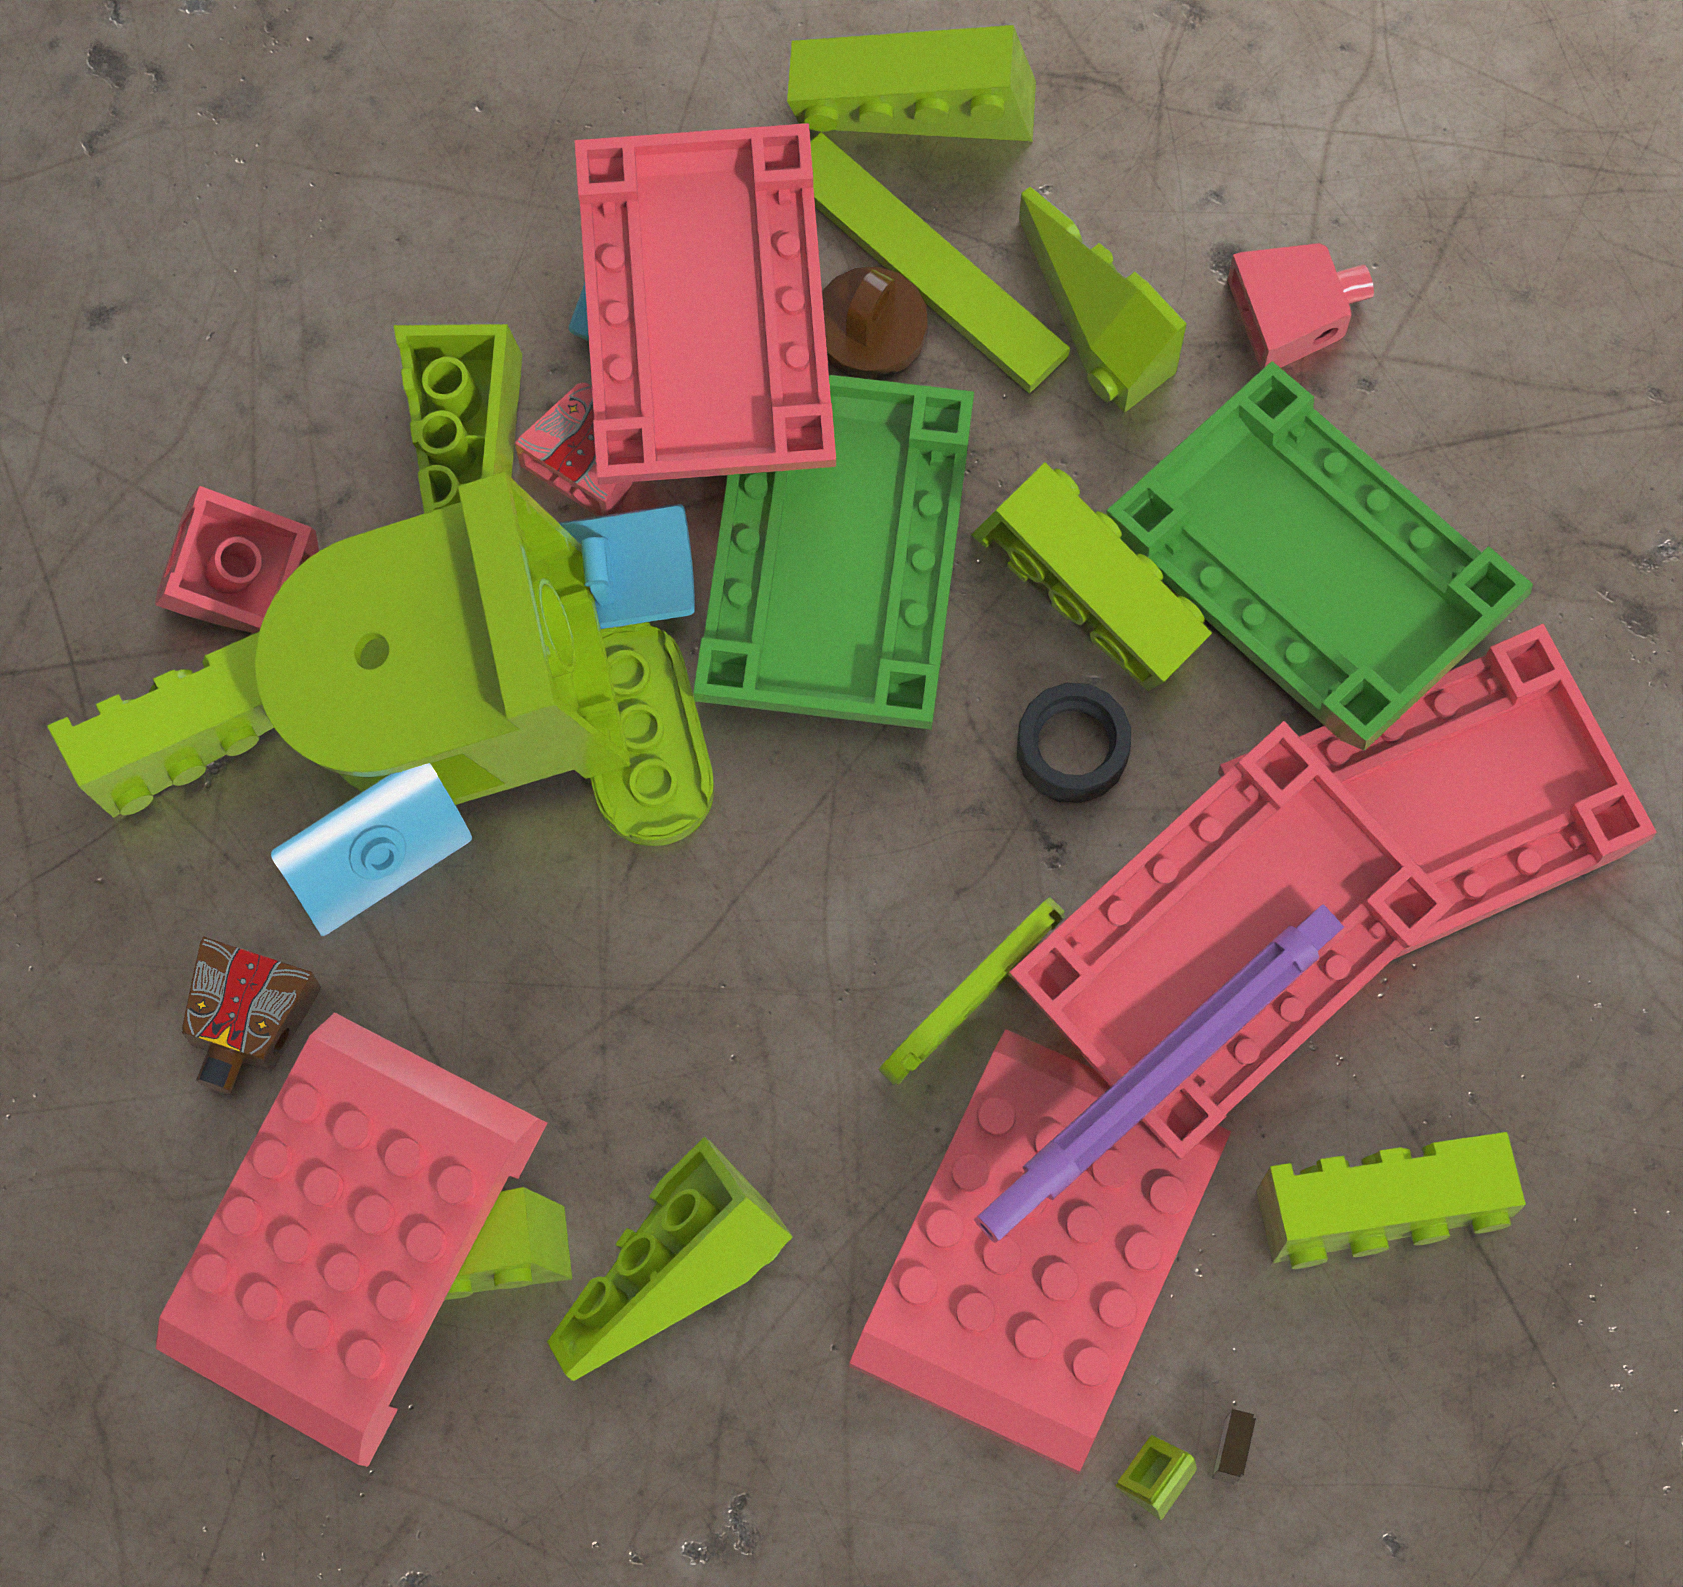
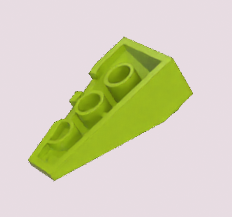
M705 1136L658 1182L649 1195V1198L656 1204L637 1232L629 1228L625 1229L615 1244L621 1251L605 1277L598 1276L588 1282L547 1340L564 1374L572 1381L579 1379L748 1282L763 1266L772 1262L780 1250L793 1238L772 1206Z

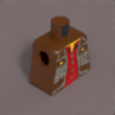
M202 937L182 1025V1034L188 1042L196 1048L207 1051L196 1082L215 1091L230 1094L242 1063L266 1071H272L318 996L321 986L311 971Z

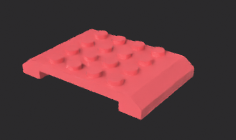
M809 123L575 140L598 484L836 467Z
M1544 624L1497 643L1489 648L1485 656L1450 670L1365 751L1341 741L1325 726L1299 736L1455 904L1410 947L1405 948L1394 959L1611 863L1652 840L1657 833ZM1246 754L1221 764L1218 770L1220 777L1225 775Z
M1283 721L1007 974L1103 1079L1112 1086L1288 926L1296 928L1323 904L1329 909L1344 928L1318 951V960L1142 1119L1177 1159H1182L1227 1117L1226 1114L1401 951L1410 947L1455 904L1289 725Z
M334 1012L307 1039L159 1317L155 1349L352 1462L368 1467L398 1408L390 1405L400 1383L508 1177L511 1176L519 1179L547 1122Z
M1005 1029L990 1057L865 1324L849 1362V1367L1079 1475L1231 1131L1217 1125L1182 1159H1177L1146 1124L1140 1120L1054 1200L1044 1199L1003 1238L994 1243L985 1235L973 1219L1025 1173L1023 1166L1111 1087L1095 1069Z

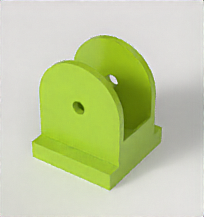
M505 471L458 486L460 503L348 537L320 550L289 576L267 609L260 628L255 655L257 688L266 715L275 730L294 750L310 761L339 773L350 785L360 792L367 790L390 774L430 763L452 801L457 805L571 770H575L587 779L631 765L594 596L590 587L585 586L581 544Z

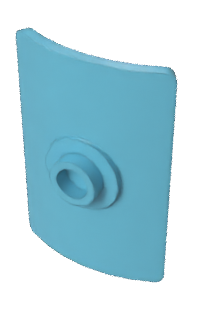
M682 504L559 522L581 544L585 586L590 587L594 596L601 629L689 616L694 613L693 564L686 513Z
M429 763L388 775L273 849L271 858L320 935L325 936L468 844L472 840V835Z

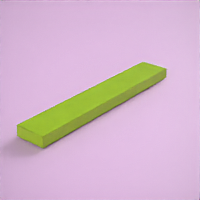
M822 132L810 142L815 207L883 267L900 273L913 283L924 302L1024 390L1030 394L1069 356L1070 347Z

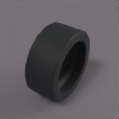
M1066 682L1045 689L1028 704L1019 722L1017 759L1024 777L1039 793L1059 802L1083 803L1103 796L1119 782L1128 763L1131 751V726L1124 708L1108 692L1090 684ZM1065 711L1083 712L1096 718L1104 726L1109 738V751L1103 763L1094 771L1083 775L1064 774L1051 768L1043 760L1038 747L1039 733L1044 723L1053 715Z

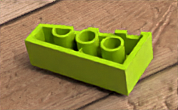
M1014 25L792 40L787 102L798 123H809V129L820 132L836 130L1033 142L1036 80Z
M508 324L393 325L403 368L401 369V375L411 417L409 424L412 443L416 448L419 466L418 479L424 514L460 503L461 499L458 489L460 485L504 471L512 477L523 354Z
M1044 462L971 535L985 548L995 541L1007 551L1011 559L1007 567L1024 582L1029 578L1035 582H1042L1050 589L1048 594L1052 601L1051 606L1067 620H1071L1079 625L1086 621L1092 626L1094 630L1090 633L1091 641L1149 692L1164 683L1212 632L1203 624L1205 618L1199 608L1183 596L1177 598L1161 581L1163 574L1158 566L1145 555H1136L1120 539L1122 533L1116 523L1103 512H1094L1078 496L1080 490L1074 480L1064 471L1057 468L1053 470Z
M259 632L205 655L202 661L204 669L195 673L189 669L177 671L173 669L153 678L154 684L151 686L149 693L141 697L122 701L119 694L97 703L96 709L99 715L78 725L72 726L68 717L47 725L79 788L113 818L119 814L131 815L146 808L153 801V795L173 784L181 786L196 780L204 774L208 764L224 755H239L255 746L259 741L258 736L274 728L266 715L257 688L255 655Z
M1508 1132L1433 1142L1422 1148L1423 1157L1412 1158L1408 1148L1398 1147L1379 1150L1372 1155L1362 1158V1166L1350 1167L1349 1161L1345 1160L1344 1155L1323 1158L1316 1161V1165L1302 1169L1300 1175H1294L1291 1163L1270 1166L1256 1193L1272 1262L1290 1260L1292 1269L1307 1268L1327 1262L1328 1252L1351 1248L1353 1257H1363L1388 1250V1241L1412 1236L1413 1245H1425L1448 1239L1450 1237L1449 1229L1473 1225L1474 1233L1479 1234L1511 1226L1510 1217H1514L1526 1203Z
M525 1187L501 1191L444 1300L467 1297L474 1292L512 1289L534 1284L572 1280L565 1207Z

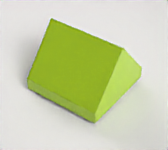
M1151 1435L1120 1477L1115 1487L1161 1521L1197 1471L1195 1458L1190 1453Z

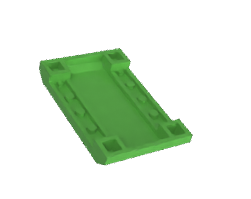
M1271 361L1107 509V516L1119 527L1122 533L1120 539L1136 555L1143 554L1158 566L1163 574L1162 581L1179 596H1183L1193 602L1212 626L1341 741L1365 751L1531 594L1533 583L1489 546L1483 552L1478 550L1313 408L1314 396Z
M829 375L836 467L734 474L727 477L704 637L701 638L695 678L694 701L932 730L970 436L974 391Z

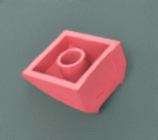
M199 486L190 497L178 525L162 579L157 589L155 605L206 622L257 633L260 631L267 609L283 583L301 564L319 552L316 531L310 526Z

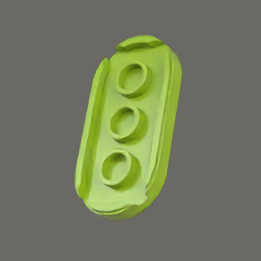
M650 622L601 629L631 765L590 777L596 803L606 824L622 838L645 846L668 845L684 839L702 824L710 811L714 797L712 767L685 661L676 641L664 630L662 632L660 629L650 626Z
M1048 897L901 1043L878 1070L893 1085H899L909 1074L910 1070L913 1072L1009 976L1007 973L1035 949L1050 930H1054L1065 918V911L1051 897Z

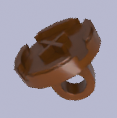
M878 266L854 268L836 276L822 290L827 360L842 373L862 379L878 378V375L887 374L891 371L893 375L906 369L921 353L928 332L926 303L917 287L900 273Z

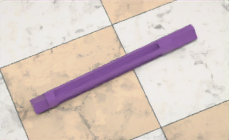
M1323 904L1296 928L1288 926L1023 1166L1025 1173L973 1219L985 1235L994 1243L998 1242L1044 1199L1054 1200L1319 958L1318 951L1344 928L1339 920Z

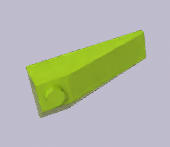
M1029 187L1021 193L1019 211L1021 226L1084 368L1088 373L1089 384L1102 400L1106 402L1112 400L1125 413L1176 374L1187 323L1139 274L1133 272L1127 278L1122 276L1112 264L1114 261L1112 253L1102 244L1098 243L1091 249L1084 245L1080 231L1075 223L1033 188Z

